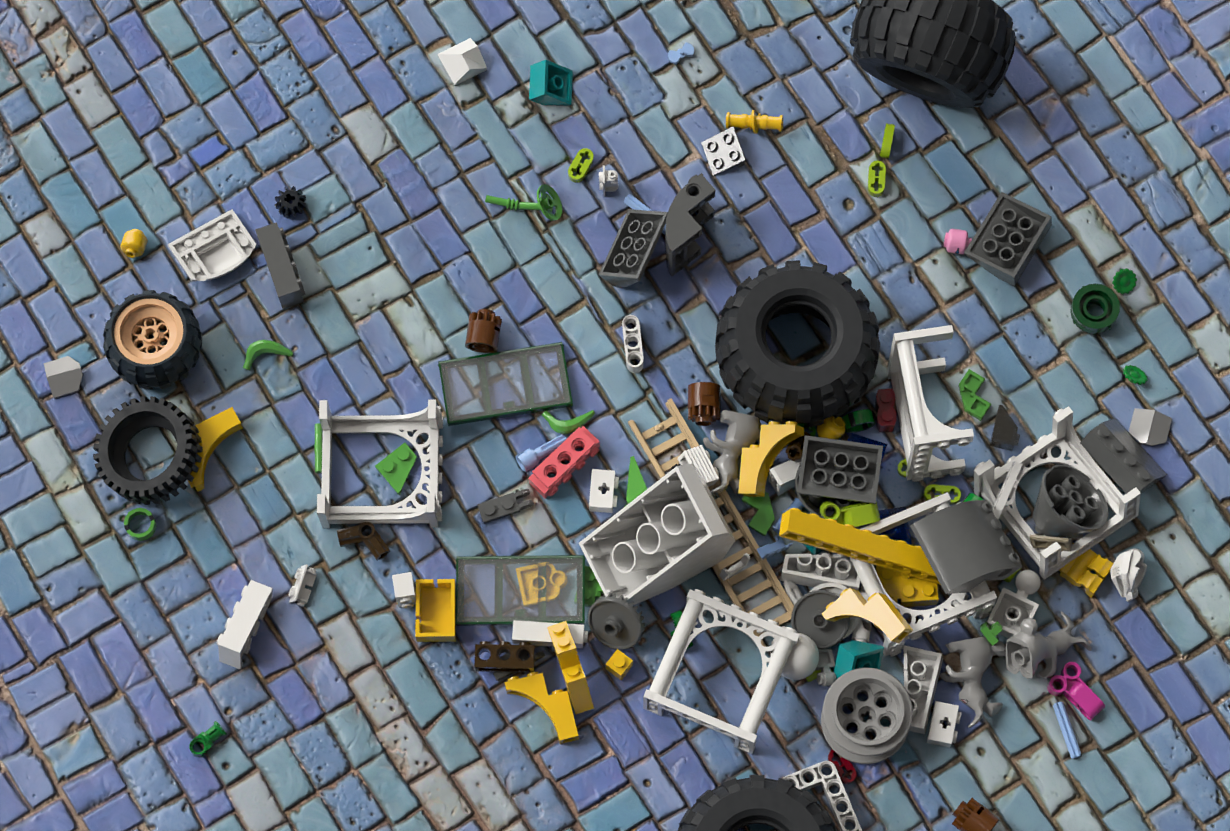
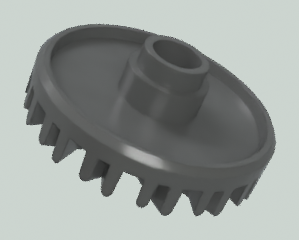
M814 590L808 592L797 601L792 610L791 624L797 633L810 637L818 649H826L838 644L845 637L849 629L850 617L835 622L824 618V622L819 623L817 617L823 616L822 613L826 610V606L831 602H835L839 596L827 590Z
M610 593L607 597L605 595L600 596L590 607L588 612L589 627L593 635L602 644L618 650L629 649L636 645L644 634L643 631L646 624L642 623L644 616H641L642 611L637 613L638 606H634V601L629 604L626 602L628 598L624 599L623 595L616 598V594L612 595Z

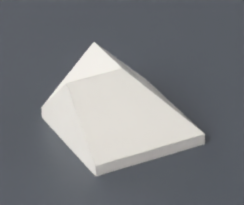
M471 38L437 54L454 86L487 70L481 52Z

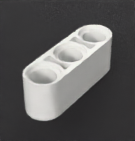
M628 315L622 321L626 366L630 372L638 373L643 369L644 364L640 324L636 316ZM629 323H633L636 325V327L633 329H628L626 325ZM631 341H635L638 343V345L636 347H630L628 343ZM633 359H637L640 361V363L638 365H632L630 361Z

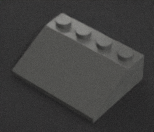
M1001 192L964 254L998 279L1015 287L1051 228L1052 216Z
M628 209L599 276L612 286L627 287L640 281L666 224L668 212Z
M1116 418L1102 422L1093 428L1080 442L1126 494L1134 488H1137L1142 494L1167 476L1165 471Z
M805 436L797 493L876 504L883 446Z

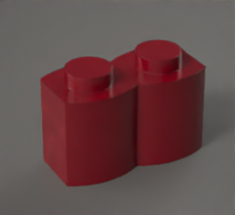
M878 389L875 409L877 411L876 427L879 432H893L895 427L896 411L894 409L895 393L893 389Z

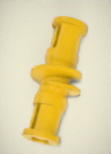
M752 110L750 115H736L727 112L726 129L730 127L750 128V130L753 129L754 134H757L759 129H774L782 132L784 119L783 115L773 117L768 115L761 116L758 113V116H756L754 110Z

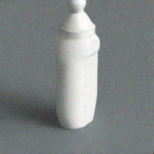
M784 580V590L795 606L803 595L795 583Z

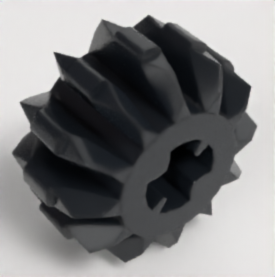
M285 186V192L278 191L279 196H275V201L277 202L275 208L279 209L280 215L285 213V217L289 218L290 214H292L296 218L297 212L299 214L303 213L302 208H306V196L302 195L301 189L296 191V187L293 186L289 190Z

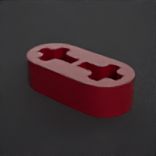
M832 749L828 754V761L835 765L842 783H852L856 778L855 768L849 760L843 757L840 758L842 765H839L837 761H832L833 754L838 755ZM843 767L847 772H852L851 779L842 777L844 775Z

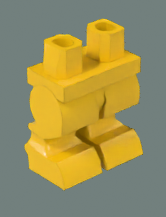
M1089 549L1058 571L1061 572V577L1074 586H1084L1086 589L1085 593L1092 598L1110 573L1114 563L1108 559H1103L1101 555Z

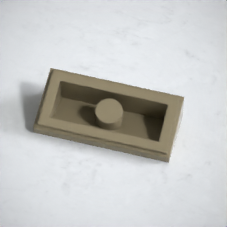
M1030 535L1033 548L1046 549L1057 542L1061 546V551H1071L1073 538Z

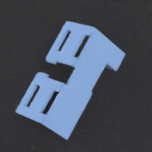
M776 535V542L756 550L763 560L768 556H773L775 552L780 553V551L787 550L793 543L785 545L782 538Z

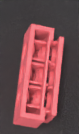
M584 426L578 428L532 471L533 474L528 478L529 484L543 498L546 499L548 496H553L558 491L557 487L562 482L564 484L567 483L572 477L571 474L576 469L580 470L590 456L594 457L599 452L600 441ZM578 447L583 448V450L579 452L575 449ZM564 460H567V461H569L570 463L564 465V464H562L561 462L564 461ZM551 473L556 474L553 478L548 477Z

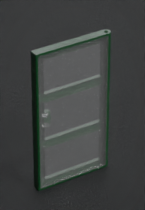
M557 342L438 361L448 426L573 406L563 348L564 344Z
M585 555L457 556L456 626L513 625V620L548 623L566 621L567 624L584 625Z

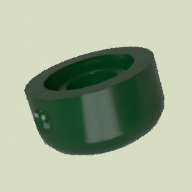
M1096 283L1082 286L1075 294L1070 309L1073 323L1084 332L1091 334L1102 333L1112 329L1120 312V303L1115 292L1109 287ZM1088 304H1097L1103 309V314L1092 316L1087 312L1086 306Z

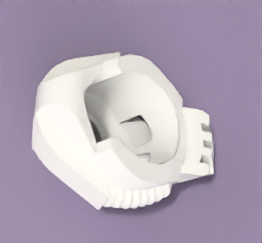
M1136 548L1118 555L1110 569L1113 583L1121 597H1126L1127 602L1138 596V587L1147 569V565L1143 563V552Z

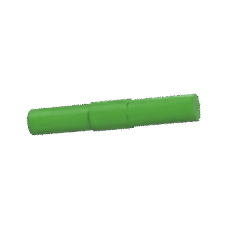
M321 423L315 424V473H322L323 442Z

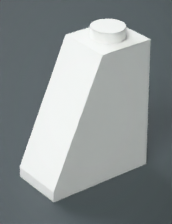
M802 457L795 461L789 460L770 469L768 480L778 496L795 487L796 473Z

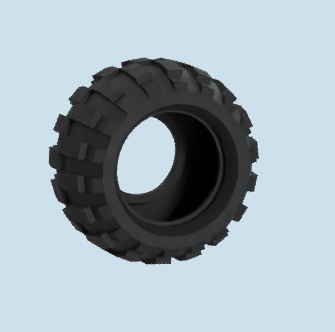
M862 0L853 21L850 44L854 47L853 59L862 69L878 80L927 101L951 107L974 108L981 106L986 97L989 99L993 97L1002 84L1014 54L1016 36L1012 29L1013 19L1001 6L992 0Z
M800 260L786 261L783 268L777 269L773 264L758 271V277L752 280L749 276L736 288L735 295L727 299L721 311L720 321L717 324L715 353L720 369L719 374L725 387L731 389L733 398L744 409L747 407L755 411L754 416L766 423L771 419L781 422V425H785L787 421L797 422V424L807 423L808 428L824 424V419L834 416V419L838 418L849 410V406L852 403L855 404L862 398L867 391L870 381L874 378L880 352L879 326L875 313L869 309L870 303L861 289L856 291L851 287V279L841 272L835 275L827 272V265L814 262L812 267L801 266ZM788 313H804L814 316L830 328L832 337L830 347L825 355L815 363L806 366L788 365L777 359L767 345L766 329L769 321Z
M749 775V778L737 780L734 777L723 781L715 789L704 792L696 799V803L691 809L686 811L679 823L678 831H737L749 824H766L778 831H836L835 823L828 811H824L817 803L818 799L807 790L803 792L793 786V782L782 778L774 780L765 778V775Z

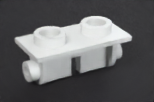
M603 165V172H599V190H603V196H605V192H614L618 189V173L614 170H605V165Z
M307 564L297 569L295 579L297 580L295 586H292L290 589L289 597L291 598L289 603L297 601V605L303 607L307 604L311 590L306 589L305 585L313 587L317 576L315 573L316 569L309 567L307 570Z

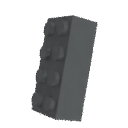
M276 222L255 229L282 309L303 303L302 296L306 294L283 227L279 228Z

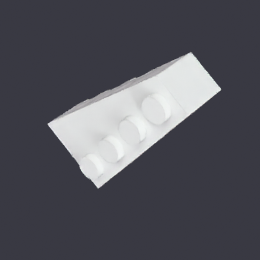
M821 553V555L785 554L780 581L787 580L809 587H816L823 583H837L848 589L859 590L860 578L850 557L829 553Z
M253 580L250 581L248 586H244L241 593L242 598L240 602H236L233 609L234 614L232 618H228L225 624L226 630L224 634L219 635L217 640L219 662L240 670L243 666L242 656L244 653L248 654L250 650L251 636H256L260 625L258 620H263L273 597L271 587Z
M903 645L904 687L910 696L913 708L912 723L909 731L925 734L943 657L941 653Z

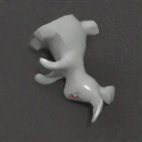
M724 410L720 413V422L729 425L725 440H719L716 437L715 430L710 431V439L713 443L710 442L709 438L703 439L706 448L722 453L713 462V467H716L719 472L721 486L710 492L711 494L722 492L729 485L734 494H738V457L742 454V448H750V445H754L760 439L762 424L758 417Z
M1061 611V614L1067 622V627L1053 631L1046 637L1036 631L1038 627L1035 619L1026 618L1021 623V631L1007 640L1005 649L1006 667L1013 674H1017L1020 671L1028 679L1035 675L1038 663L1045 659L1046 668L1040 671L1039 674L1041 677L1047 678L1053 676L1056 672L1057 656L1064 654L1070 646L1079 643L1088 651H1091L1092 647L1083 637L1071 636V630L1075 625L1063 611Z
M985 636L946 644L945 646L950 653L958 652L960 654L961 670L960 672H955L950 665H947L948 675L941 673L940 677L945 682H964V686L959 693V700L975 711L976 716L968 726V728H971L982 719L983 711L992 717L998 714L1003 706L1002 703H990L988 701L987 694L982 688L981 679L991 664L993 655H998L999 657L1006 655V646L1001 641L992 646Z

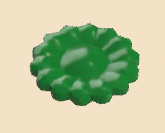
M1127 268L1120 269L1113 277L1112 284L1117 293L1129 294L1136 286V274Z
M1129 365L1123 369V374L1131 383L1142 385L1147 382V376L1141 368Z

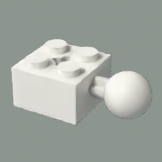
M1024 570L1017 575L1015 581L1018 589L1017 593L1006 588L1002 589L987 620L990 626L998 621L1003 627L999 634L1008 639L1021 631L1020 626L1024 619H1033L1039 604L1027 599L1028 595L1038 591L1041 584L1040 577L1032 570ZM1011 613H1013V614H1014V618L1011 619V618H1009L1008 615H1010Z

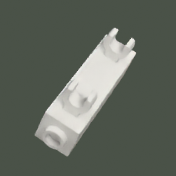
M513 620L512 642L513 644L529 642L531 645L553 646L547 627L558 623ZM567 624L576 648H583V644L587 643L588 631H584V625Z

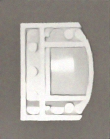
M232 209L169 243L168 247L191 281H207L224 276L242 265L249 258L253 249H255L256 243Z

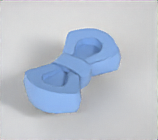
M686 42L682 49L680 48L677 51L669 50L668 60L676 65L681 59L692 57L694 55V47Z

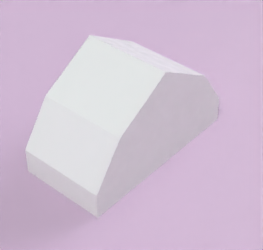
M691 463L676 466L580 541L579 545L604 595L607 597L612 593V595L616 594V598L623 595L624 599L628 598L627 603L631 604L634 601V605L666 592L723 560L735 539L700 471Z

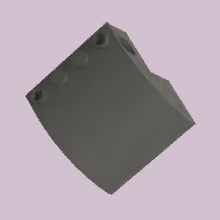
M702 173L696 174L689 179L688 184L679 191L669 207L666 218L665 256L668 272L672 277L701 255V247L695 240L702 235L701 226L714 217L715 210L708 202L715 197L716 190ZM695 212L698 213L696 216H691Z
M987 500L967 501L946 507L920 519L910 526L945 594L968 593L985 580H1003L1022 568L1018 554L1013 551L1010 539L1004 534L1002 524L992 512L993 507Z

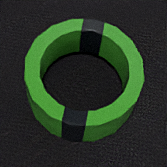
M136 508L125 516L124 528L132 539L144 541L155 533L157 527L156 520L147 509ZM141 514L148 516L151 524L146 532L137 534L130 530L129 525L133 517Z

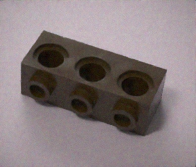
M482 641L480 644H475V671L534 672L535 647L529 642L511 645V642L491 644V642ZM483 652H488L491 656L487 660H482L480 655ZM504 652L510 654L508 660H501L499 657ZM522 653L530 655L526 661L520 660L519 656Z

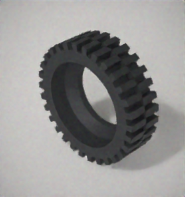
M146 396L140 397V402L133 398L130 399L131 405L126 402L121 404L123 408L121 411L117 408L113 409L112 412L115 415L112 418L109 415L106 416L105 420L108 421L106 426L100 425L99 429L103 433L102 435L96 433L95 439L99 441V444L93 445V449L98 452L93 454V459L98 462L95 464V467L99 471L98 474L104 480V483L130 502L132 500L136 504L142 502L145 505H150V501L154 504H160V498L166 502L170 500L169 494L176 497L179 495L177 491L179 487L183 490L188 487L184 484L186 480L193 481L194 477L190 474L192 471L198 472L199 467L195 465V462L201 463L202 457L197 453L202 452V446L198 444L202 440L197 434L199 431L194 426L195 423L173 403L162 398L159 400L153 396H150V400ZM146 428H165L174 435L177 441L176 453L172 462L165 471L150 480H140L134 477L127 468L125 458L130 441L136 434Z

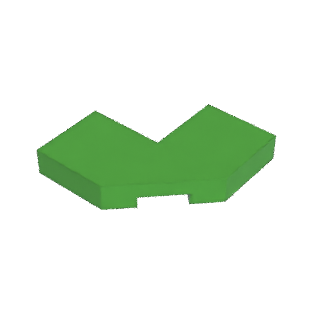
M968 369L958 387L964 411L981 421L991 407V403L976 395L985 378Z
M765 492V497L744 496L742 502L758 510L748 527L766 536L775 521L769 493Z

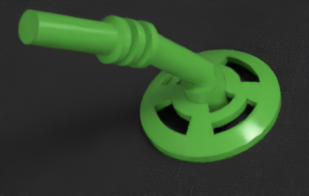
M546 184L541 185L537 190L538 203L519 202V200L515 201V199L511 200V198L504 199L486 195V203L505 206L506 209L510 207V210L514 208L515 211L517 209L541 210L552 221L558 220L562 215V204L558 194L551 186ZM555 206V209H556V210H555V214L553 215V214H552V210H553V207Z

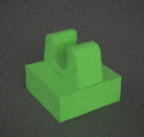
M998 621L991 626L985 622L980 626V631L993 646L999 641L998 634L1003 630V627Z

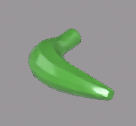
M257 340L247 348L243 368L250 371L255 358L264 353L293 356V352L274 341Z
M591 410L570 420H558L548 411H545L542 416L548 421L550 427L555 432L569 434L585 425L595 412Z

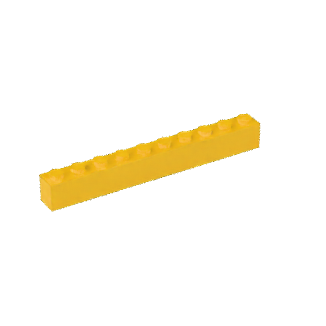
M791 508L782 514L780 537L941 585L921 546H912L902 540L896 541L886 535H876L870 530L856 529L850 524L843 525L837 523L834 519L820 518L817 514H807L798 508Z

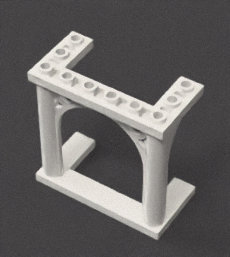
M952 325L894 333L887 376L892 381L895 393V403L907 461L906 478L914 482L921 481L925 477L936 479L945 474H950L951 476L960 475L965 470V460H941L932 455L933 448L946 449L950 445L956 444L958 446H966L973 441L974 437L973 429H954L939 422L928 410L922 392L919 375L945 371L946 362L945 358L917 362L914 344L952 339L954 333Z
M320 400L319 420L323 429L321 494H317V515L322 528H330V524H361L363 522H370L372 524L430 523V527H438V521H442L440 505L442 503V491H439V484H442V473H439V466L443 465V455L439 454V447H443V436H439V429H443L441 406H437L436 400H428V407L422 411L390 416H332L328 401ZM413 431H416L413 437L408 435V432L413 433ZM332 433H390L408 440L417 450L422 463L421 478L416 489L403 501L389 506H331ZM421 434L429 436L427 442L417 444L418 436ZM428 447V454H423V449ZM429 467L430 469L429 471H425L424 468ZM424 484H428V485H429V486H426V487H427V490H428L430 493H428L427 491H425V490L422 489V486H423ZM423 494L426 496L427 504H419L415 499L416 495ZM408 502H412L416 508H412V506L407 507Z
M1069 406L1064 410L1059 409L1054 414L1051 434L1040 437L1036 444L1024 448L1017 457L1012 456L1005 465L996 468L991 460L981 462L974 470V493L979 497L982 496L993 507L1001 490L998 485L1004 483L1012 462L1016 461L1023 464L1021 467L1023 470L1022 476L1013 485L1015 487L1014 494L1005 503L1008 506L1004 516L1000 515L999 518L1039 566V574L1044 580L1130 522L1139 513L1141 493L1137 488H1134L1124 496L1120 493L1080 444L1081 441L1073 427V411ZM1056 446L1061 449V455L1058 458H1054L1051 455L1052 448ZM1066 452L1068 453L1067 457L1071 458L1070 460L1064 459L1066 456ZM1045 453H1047V458H1040L1041 456L1043 457ZM1050 463L1064 464L1081 471L1091 479L1089 482L1096 490L1100 489L1107 505L1116 514L1099 530L1090 532L1072 544L1071 551L1061 552V546L1057 542L1046 549L1033 548L1030 535L1036 534L1018 512L1015 502L1018 484L1030 470L1040 465Z
M947 492L865 526L860 530H870L873 534H880L925 514L928 516L949 507L951 498ZM850 558L868 598L874 593L885 594L902 616L904 614L911 615L912 620L909 625L913 631L900 643L892 642L883 632L885 639L883 653L885 656L890 655L892 657L901 653V649H903L905 640L909 638L911 640L918 639L926 631L930 633L940 629V625L945 623L951 625L964 615L966 618L973 616L974 619L978 617L980 619L986 618L992 612L997 600L995 591L990 592L986 581H983L969 591L972 596L970 600H963L958 596V593H955L935 608L928 610L908 609L896 603L886 593L873 564ZM956 600L959 604H955L954 607L951 606V602ZM935 610H939L940 613L935 614ZM916 616H923V621L919 619L918 622L915 624Z
M689 590L687 604L652 685L649 690L646 689L643 696V708L662 716L664 710L689 719L734 738V747L753 754L757 740L756 733L794 644H797L800 635L797 634L795 629L790 627L782 628L778 626L777 622L770 619L765 621L754 612L746 613L737 605L731 604L729 606L724 604V601L718 597H713V599L705 596L706 593L701 590ZM707 610L713 614L714 620L712 623H706L703 619ZM718 614L721 618L725 617L726 620L723 622L719 621ZM697 618L700 624L702 625L701 628H695V626L698 624V622H696ZM737 623H741L743 626L738 627ZM730 627L745 633L754 641L761 654V677L739 728L666 698L688 645L697 635L711 628ZM755 630H757V633L763 632L759 637L753 634ZM770 636L775 639L774 644L769 647L761 645V640L765 637ZM774 650V653H773V654L770 653V655H771L770 658H768V657L765 655V652H771V651Z

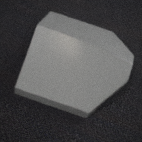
M69 356L44 363L46 377L54 399L79 392L83 376L80 363Z
M1135 408L1129 434L1142 444L1150 446L1165 444L1172 418L1156 410Z

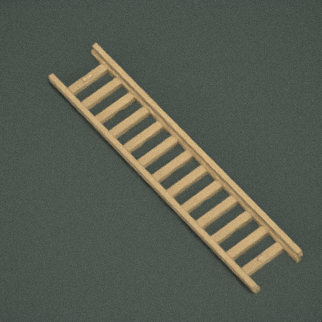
M672 398L665 403L672 417L645 432H640L634 420L628 421V425L660 479L666 475L665 472L672 469V466L675 464L679 465V456L662 465L659 464L655 456L685 440L690 448L699 446ZM677 424L682 433L650 449L646 440ZM718 480L714 485L709 486V490L711 491L721 486V481ZM726 490L717 492L719 498L715 499L718 508L725 505L729 514L724 516L726 523L729 524L734 521L739 529L732 533L735 541L743 537L748 547L712 566L714 572L732 603L741 607L744 612L746 611L741 603L773 587L777 596L746 613L754 612L761 615L782 603L787 612L773 621L777 622L778 626L790 621L794 605L767 559L762 560L756 549L759 546ZM745 553L755 556L758 563L725 581L719 576L722 569L741 560ZM763 570L768 578L767 580L736 596L732 586ZM757 630L753 632V634L758 637L763 633H757ZM761 640V645L766 647L763 640Z

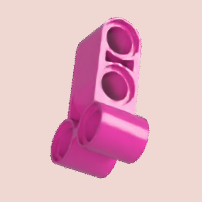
M1069 662L1062 669L1061 675H1055L1047 684V690L1053 696L1063 694L1091 721L1105 708V704L1079 678L1081 674L1079 664ZM1072 668L1076 675L1073 677L1069 676L1066 669ZM1055 681L1059 682L1062 685V689L1056 690L1052 683Z

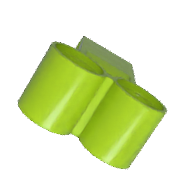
M826 501L820 506L821 516L825 519H834L837 523L843 525L850 524L857 527L880 521L877 501L876 504L862 502L840 508L833 502ZM830 506L834 507V513L831 516H826V509Z

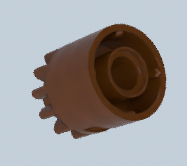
M480 309L478 313L472 312L469 315L465 347L479 353L497 352L502 323L501 317L495 316V312L488 309Z
M696 382L688 385V420H692V422L699 426H709L716 422V420H720L721 386L712 382Z
M971 798L968 803L962 801L952 814L956 817L952 825L959 829V831H992L1000 820L999 817L974 798Z

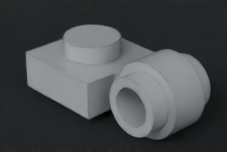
M818 649L819 662L815 670H821V672L817 674V682L822 686H831L836 681L835 673L831 672V669L835 667L832 649Z

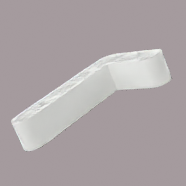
M831 761L820 762L783 778L793 782L795 787L802 791L821 785L840 831H849L844 827L846 822L854 824L855 828L851 831H862L837 769ZM828 767L832 773L828 776L823 775L821 769ZM810 774L814 780L811 783H806L803 780V776ZM831 785H836L839 788L837 794H832L829 791ZM840 803L845 804L847 810L839 812L836 806Z

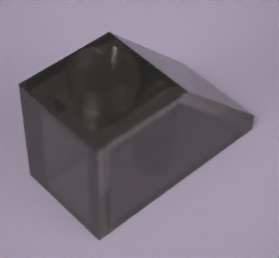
M999 405L997 409L990 446L1012 451L1014 445L1018 446L1020 434H1017L1018 427L1003 405Z

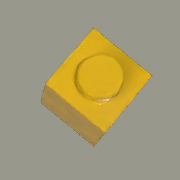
M617 649L605 664L606 670L622 681L632 668L633 660Z

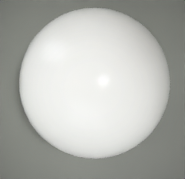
M797 633L800 635L796 645L794 644L781 674L787 679L800 680L810 676L815 671L819 662L817 645L810 637L801 633Z

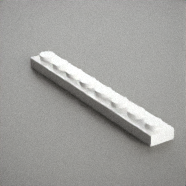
M1016 461L1012 462L993 506L992 512L997 519H999L1000 515L1004 516L1008 507L1005 503L1008 498H1012L1015 491L1013 485L1016 480L1019 481L1023 473L1021 469L1023 464ZM958 593L961 599H968L969 595L966 593ZM956 600L951 602L952 606L959 604Z

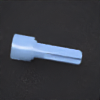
M561 434L535 450L529 448L516 455V461L522 471L527 472L536 467L540 459L551 454L567 438Z

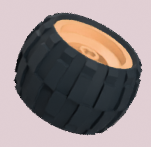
M146 290L142 294H132L126 297L121 305L117 304L110 312L111 318L105 323L103 332V348L112 369L127 383L136 384L139 388L149 390L153 389V387L164 389L171 387V384L178 380L182 381L189 375L188 371L195 367L200 357L202 333L199 322L191 308L185 302L179 301L176 296L166 292L160 294L156 293L155 290ZM153 334L154 338L149 339L148 336ZM162 341H167L166 345H160ZM139 343H143L141 348H138ZM150 349H156L154 353H149Z

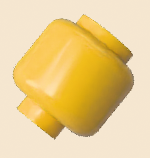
M129 230L125 232L120 248L129 258L140 257L146 248L147 237L141 230Z
M834 416L824 419V424L817 426L818 437L838 440L845 433V423L842 418L834 419Z

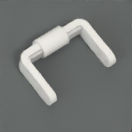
M745 553L742 559L729 569H722L719 575L722 580L725 581L744 568L750 560L749 554Z

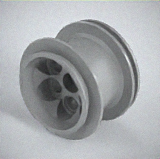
M875 668L851 670L840 676L831 685L825 696L821 712V726L824 737L838 755L851 762L872 764L886 760L894 755L906 740L913 717L911 699L902 683L893 675ZM863 693L868 699L864 702L859 701L857 695ZM876 701H885L886 707L879 708L876 705ZM845 706H849L852 708L853 712L851 714H845L842 711V708ZM865 714H868V715H869V719H871V720H867V722H863V718H862V717H864ZM887 719L891 725L883 727L880 724V720ZM853 725L856 727L857 732L851 734L847 732L846 727ZM867 732H873L876 738L873 740H869L866 738L865 734Z

